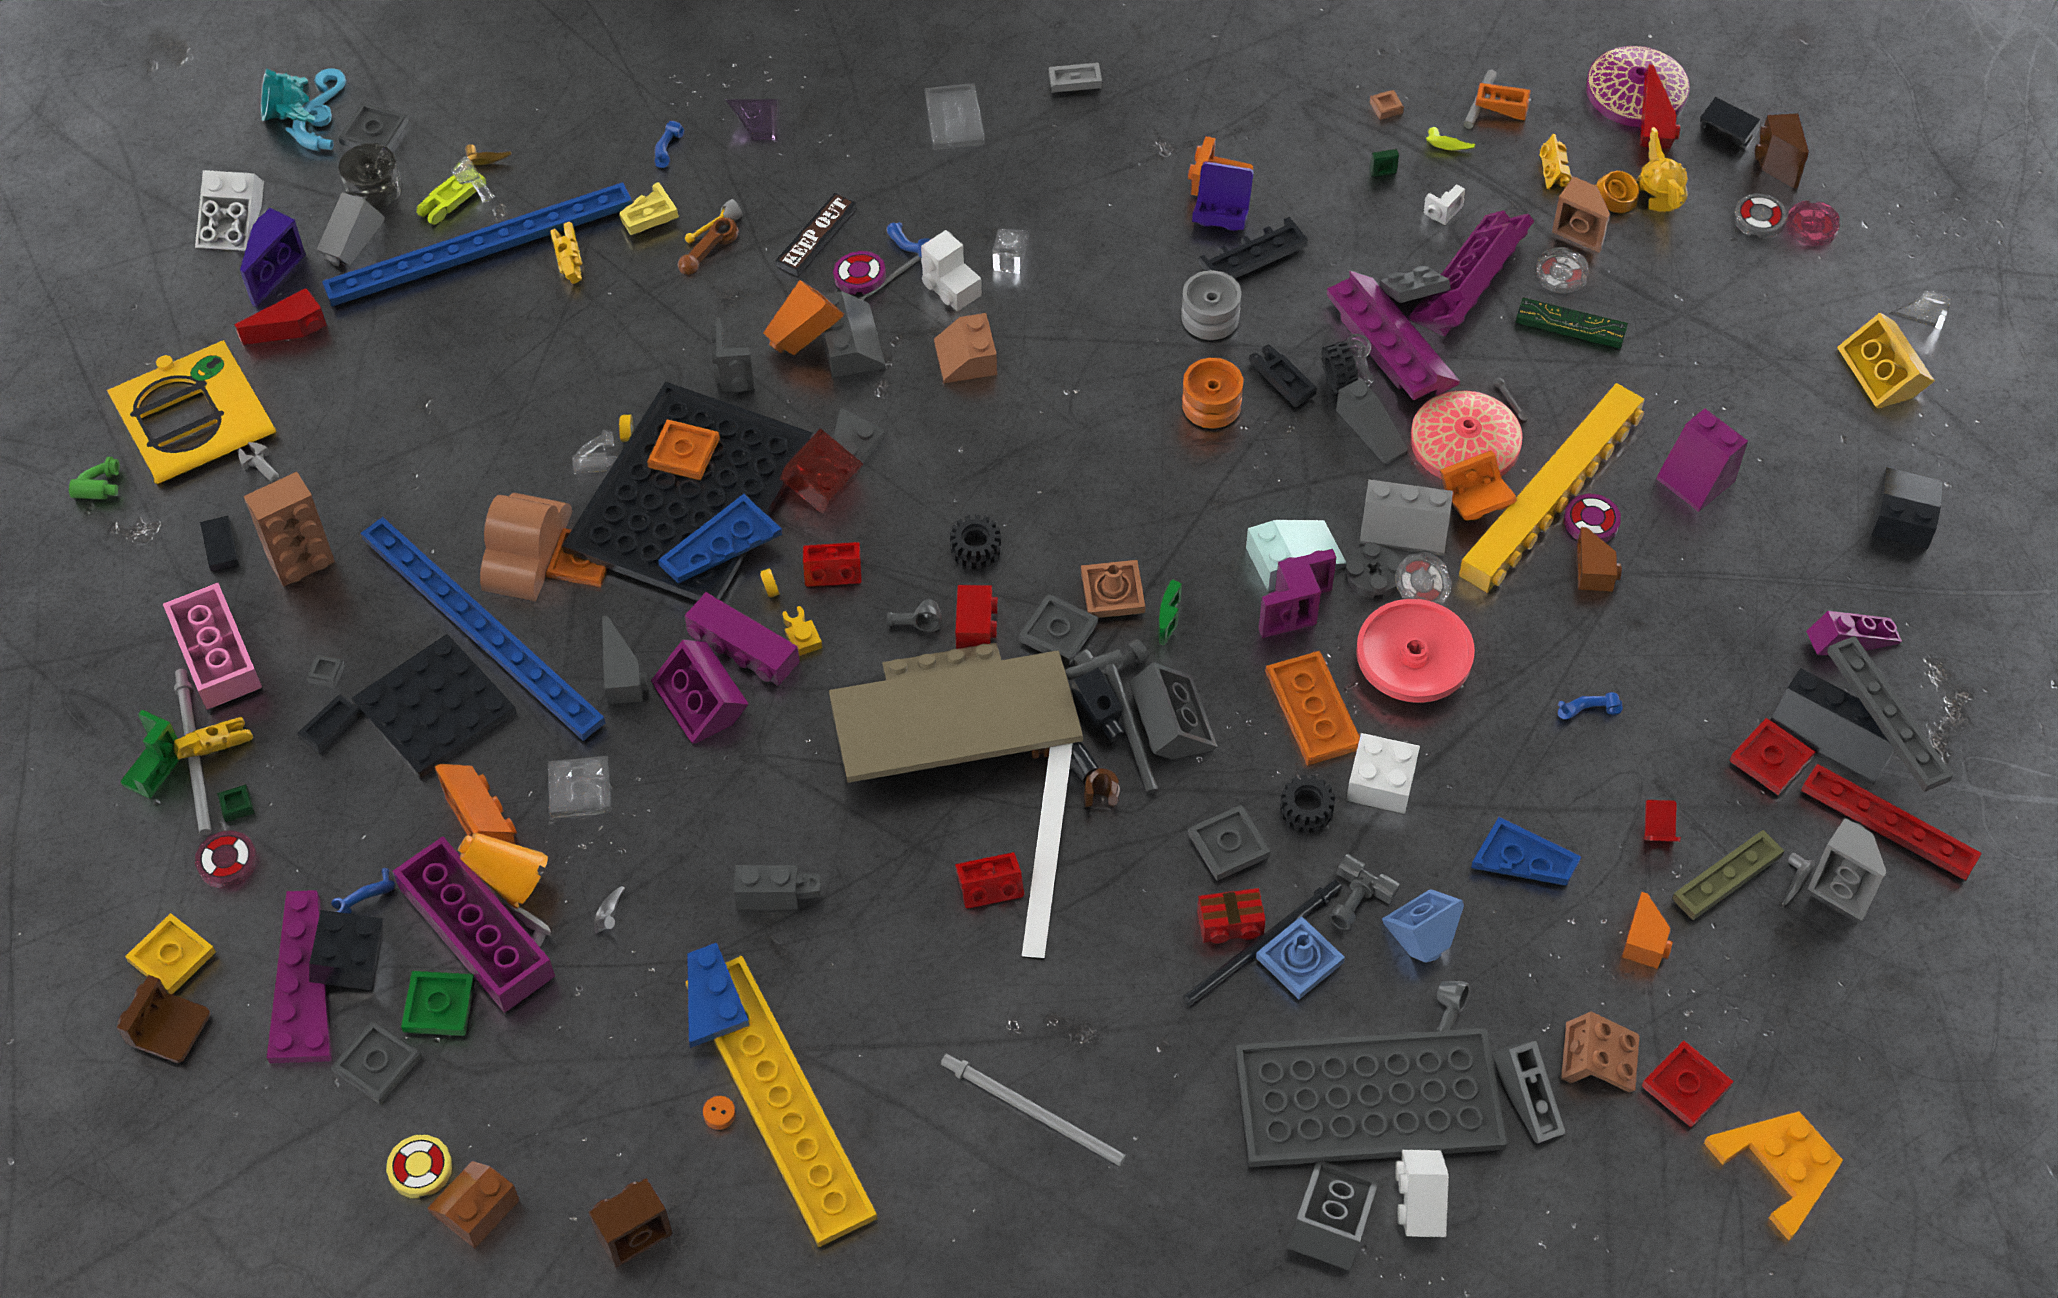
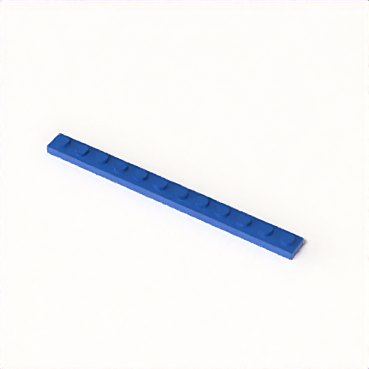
M622 182L324 280L322 283L331 306H335L550 235V231L556 229L558 232L564 230L563 225L567 222H572L574 227L620 212L633 204L632 199Z
M384 517L361 532L362 539L583 741L606 723L602 714Z

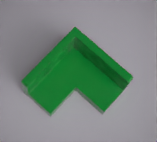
M141 710L138 716L147 733V736L143 739L146 749L120 782L123 787L150 799L180 760L173 749L174 740L178 738L170 722Z

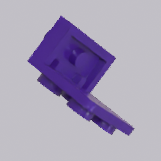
M1204 162L1201 167L1198 198L1193 211L1192 222L1207 227L1213 225L1225 227V229L1230 231L1244 230L1249 214L1254 176L1253 170L1232 165Z

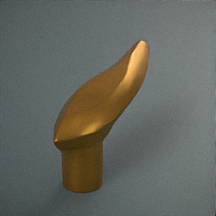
M470 144L465 147L466 156L462 160L472 165H486L502 160L512 154L511 151L477 153L475 146Z

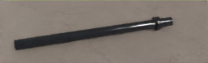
M1333 880L1324 888L1319 887L1316 889L1314 896L1183 996L1186 1004L1191 1006L1255 957L1261 948L1301 916L1305 918L1322 904L1326 906L1330 903V898L1342 889L1341 884L1337 880Z

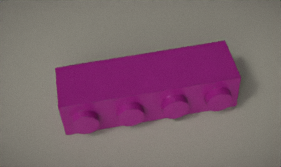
M707 592L684 615L687 632L693 639L707 642L718 654L724 653L731 657L737 665L742 668L747 667L766 682L771 681L779 686L800 662L798 646Z

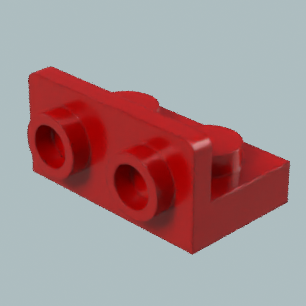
M860 542L803 546L805 586L861 583Z
M1014 852L955 864L964 906L967 909L1024 896L1022 873Z

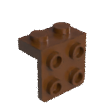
M148 975L144 983L137 987L129 1008L120 1015L116 1028L126 1045L175 1063H181L186 1058L209 1019L210 1011L205 1006L167 993L159 978Z

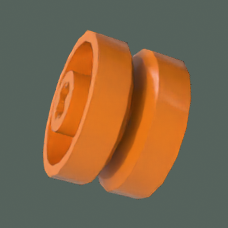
M1209 357L1198 360L1190 365L1184 374L1182 409L1185 416L1193 424L1203 428H1221L1235 421L1241 412L1244 378L1240 370L1232 362L1222 358Z

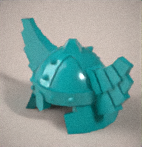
M266 68L261 94L262 121L273 118L280 120L290 118L292 120L297 119L302 122L308 121L313 123L315 116L308 113L302 107L310 99L303 90V85L308 84L306 77L290 76L287 72L276 74V72Z

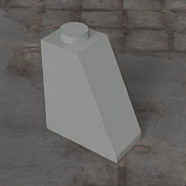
M342 192L317 250L325 255V261L333 265L339 266L340 263L350 266L382 225L385 217L365 200Z

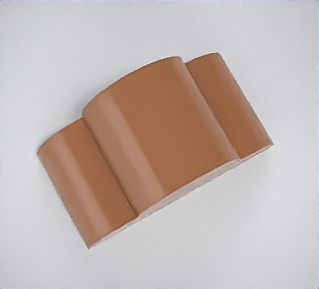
M512 493L510 496L497 495L489 507L485 522L484 542L486 550L480 570L482 591L536 602L562 529L567 527L571 517V505L565 502L520 493Z

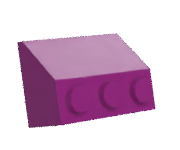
M682 640L651 679L652 684L693 744H697L733 725L749 705L707 642Z

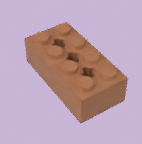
M294 472L243 496L269 564L283 587L297 582L315 571L322 570L335 562L312 495L298 472Z

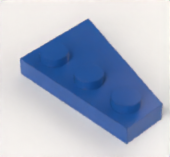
M1498 817L1475 856L1471 868L1567 886L1580 863L1581 856Z
M717 942L687 953L690 1048L750 1026Z

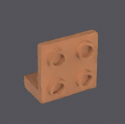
M1592 1011L1566 1022L1561 1079L1573 1083L1594 1075L1627 1092L1634 1091L1636 1089L1639 1035Z

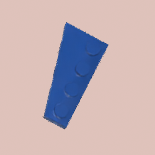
M743 494L659 559V566L677 583H680L781 536L782 528Z

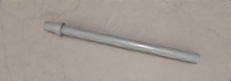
M178 669L175 671L176 684L174 690L175 694L179 696L185 736L196 730L190 695L193 688L192 684L188 682L187 670ZM200 756L188 757L199 834L205 836L209 835L212 831Z
M945 1054L941 1065L955 1072V1077L960 1080L962 1078L969 1080L1118 1166L1124 1163L1126 1159L1125 1154L973 1069L968 1061L963 1060L961 1062L949 1054Z

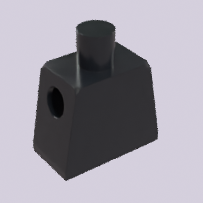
M1099 667L1073 680L1071 693L1077 715L1092 736H1098L1104 732L1111 742L1120 739L1125 734V730L1119 723L1123 708Z

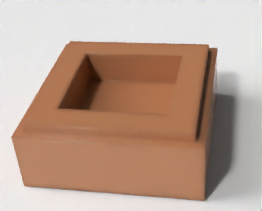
M1394 90L1370 96V104L1380 120L1403 114L1404 106Z

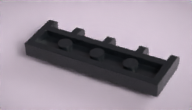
M1287 217L1283 220L1285 226L1277 230L1267 226L1263 229L1265 235L1252 241L1248 236L1241 238V246L1232 250L1222 246L1219 248L1220 255L1209 260L1205 255L1198 257V261L1205 271L1224 272L1235 279L1306 247L1308 238L1294 221Z

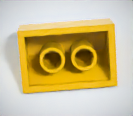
M1878 313L1837 346L1869 398L1878 409L1912 399L1934 382V379L1896 322L1882 313Z

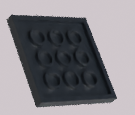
M448 634L351 698L353 704L361 710L362 715L419 779L432 772L435 766L445 763L517 713L515 706Z

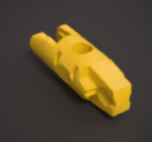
M567 222L563 225L565 236L561 237L556 229L551 230L550 233L561 274H565V277L572 284H575L582 280L580 271L582 260L572 222Z
M238 717L192 731L184 737L174 740L173 749L178 759L203 756L252 740L253 735L250 730H243L245 721L242 717Z

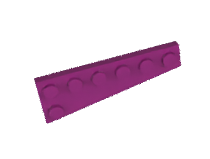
M317 890L286 891L267 1049V1060L269 1063L332 1061L325 984L309 982V962L321 910L320 896Z

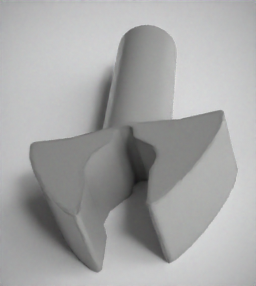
M248 442L250 450L255 456L246 455L239 448V460L244 471L251 466H255L270 482H275L279 479V474L264 460V457L269 455L266 446Z

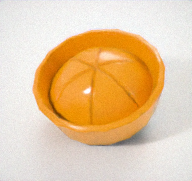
M1613 171L1601 177L1596 183L1608 210L1616 213H1625L1635 208L1639 197V186L1630 174L1624 171Z

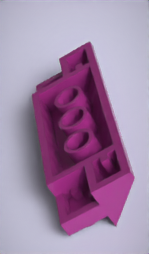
M1503 210L1485 215L1441 273L1442 276L1449 279L1450 290L1423 297L1409 316L1411 321L1444 337L1452 327L1460 325L1464 321V316L1469 309L1478 302L1477 298L1490 286V281L1494 275L1501 271L1505 260L1515 252V247L1520 240L1527 236L1528 229L1534 223L1530 214L1509 218Z
M1349 271L1350 278L1327 288V297L1340 311L1341 321L1398 389L1404 388L1413 400L1431 391L1437 396L1460 385V380L1372 277Z

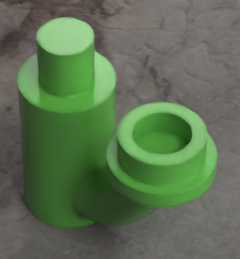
M107 457L104 463L85 470L77 479H71L69 484L70 497L106 500L108 495L117 496L118 485L108 484L107 480L92 479L104 473L106 477L117 476L120 470L119 460Z

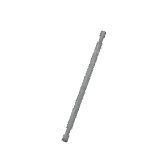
M919 255L915 256L909 262H907L894 273L885 278L884 283L877 290L865 294L864 296L859 297L858 299L864 301V299L873 295L883 286L888 284L898 275H900L913 264L922 259V257H919Z

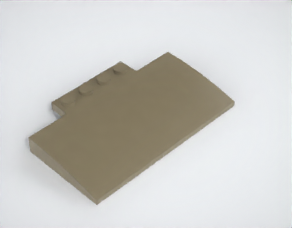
M997 643L934 654H923L916 657L882 662L885 681L829 690L831 709L847 783L1083 741L1077 711L1059 650L1001 660Z

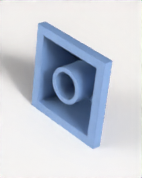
M1429 889L1382 918V921L1411 957L1423 962H1431L1438 959L1442 952L1451 947L1464 904L1461 899Z

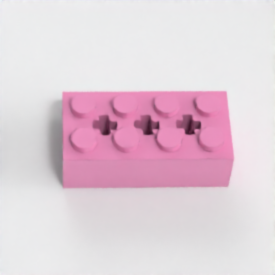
M219 583L163 603L206 710L262 688Z

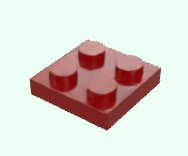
M1765 718L1735 750L1729 761L1779 796L1812 760L1815 751L1768 718Z
M1683 1040L1643 1081L1642 1087L1692 1128L1732 1087L1734 1081Z

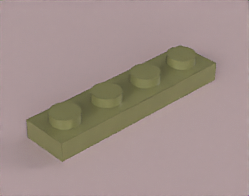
M1762 830L1673 894L1672 900L1692 920H1695L1783 856L1784 850Z

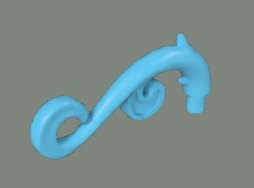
M324 69L315 76L314 82L316 87L324 93L303 106L308 113L315 116V120L312 123L314 126H325L332 119L330 108L323 104L338 94L346 84L345 75L337 69ZM330 80L337 81L336 85L330 90L324 85ZM296 119L293 121V128H286V131L292 134L296 141L307 149L314 151L333 149V140L322 139L321 136L315 135L314 132L308 133L305 129L306 122Z

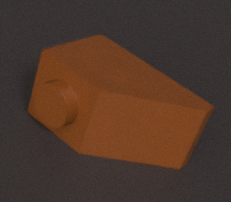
M1581 527L1577 540L1578 590L1613 592L1616 580L1620 581L1622 566L1620 563H1617L1616 551L1590 529Z

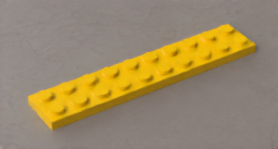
M739 956L725 964L746 1012L750 1026L713 1040L819 1248L877 1220V1213L743 956ZM687 980V981H685V983H686V987H687V989H688V980Z

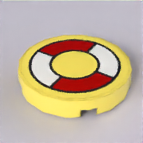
M414 1135L402 1140L393 1148L387 1159L386 1172L392 1187L401 1195L409 1198H420L419 1196L425 1195L431 1196L443 1188L452 1174V1159L447 1146L438 1138L430 1135Z

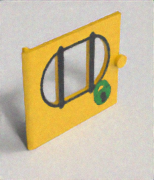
M224 340L174 362L168 355L161 356L156 361L157 369L107 390L151 471L155 484H160L246 446L248 442H255L276 433V428L273 426ZM173 382L194 384L139 408L143 399L162 385ZM196 394H204L214 411L213 414L156 439L151 437L142 421L143 417ZM217 423L211 435L193 447L181 450L161 448L164 445Z

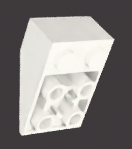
M203 170L195 248L245 251L252 226L256 222L261 210L264 181L254 173Z

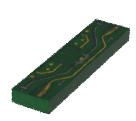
M1524 297L1522 298L1515 322L1619 349L1622 347L1628 325L1626 322Z

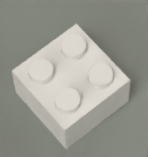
M1361 733L1346 801L1405 814L1420 746Z

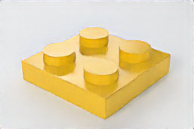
M170 913L125 958L146 977L151 975L159 978L167 993L173 994L216 951L210 943Z

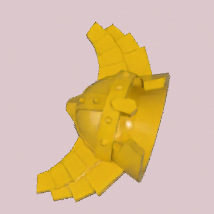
M1654 127L1652 128V133H1650L1648 153L1650 162L1642 167L1641 175H1639L1636 181L1639 182L1640 191L1645 190L1652 196H1655L1649 198L1648 209L1672 211L1678 209L1686 202L1688 196L1686 187L1688 180L1687 172L1681 166L1682 164L1677 163L1673 159L1665 158L1659 142L1658 131Z

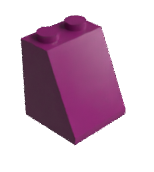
M1704 408L1686 423L1656 479L1700 512L1736 481L1748 440Z

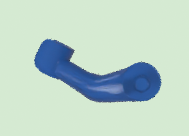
M669 121L666 125L665 133L656 144L655 164L659 168H665L670 163L666 148L672 137L681 138L685 130L680 123Z
M890 223L887 226L888 235L902 250L918 253L919 257H922L921 246L931 239H920L918 243H913L902 233V223Z
M1614 692L1607 693L1605 696H1582L1567 704L1564 701L1558 703L1560 707L1558 709V716L1563 720H1569L1583 709L1589 707L1606 706V712L1612 715L1620 714L1623 710L1622 701L1619 699L1618 694Z
M382 869L383 881L363 886L344 899H333L331 905L335 909H339L335 912L351 914L352 910L350 907L356 903L392 891L396 884L394 881L389 880V869Z

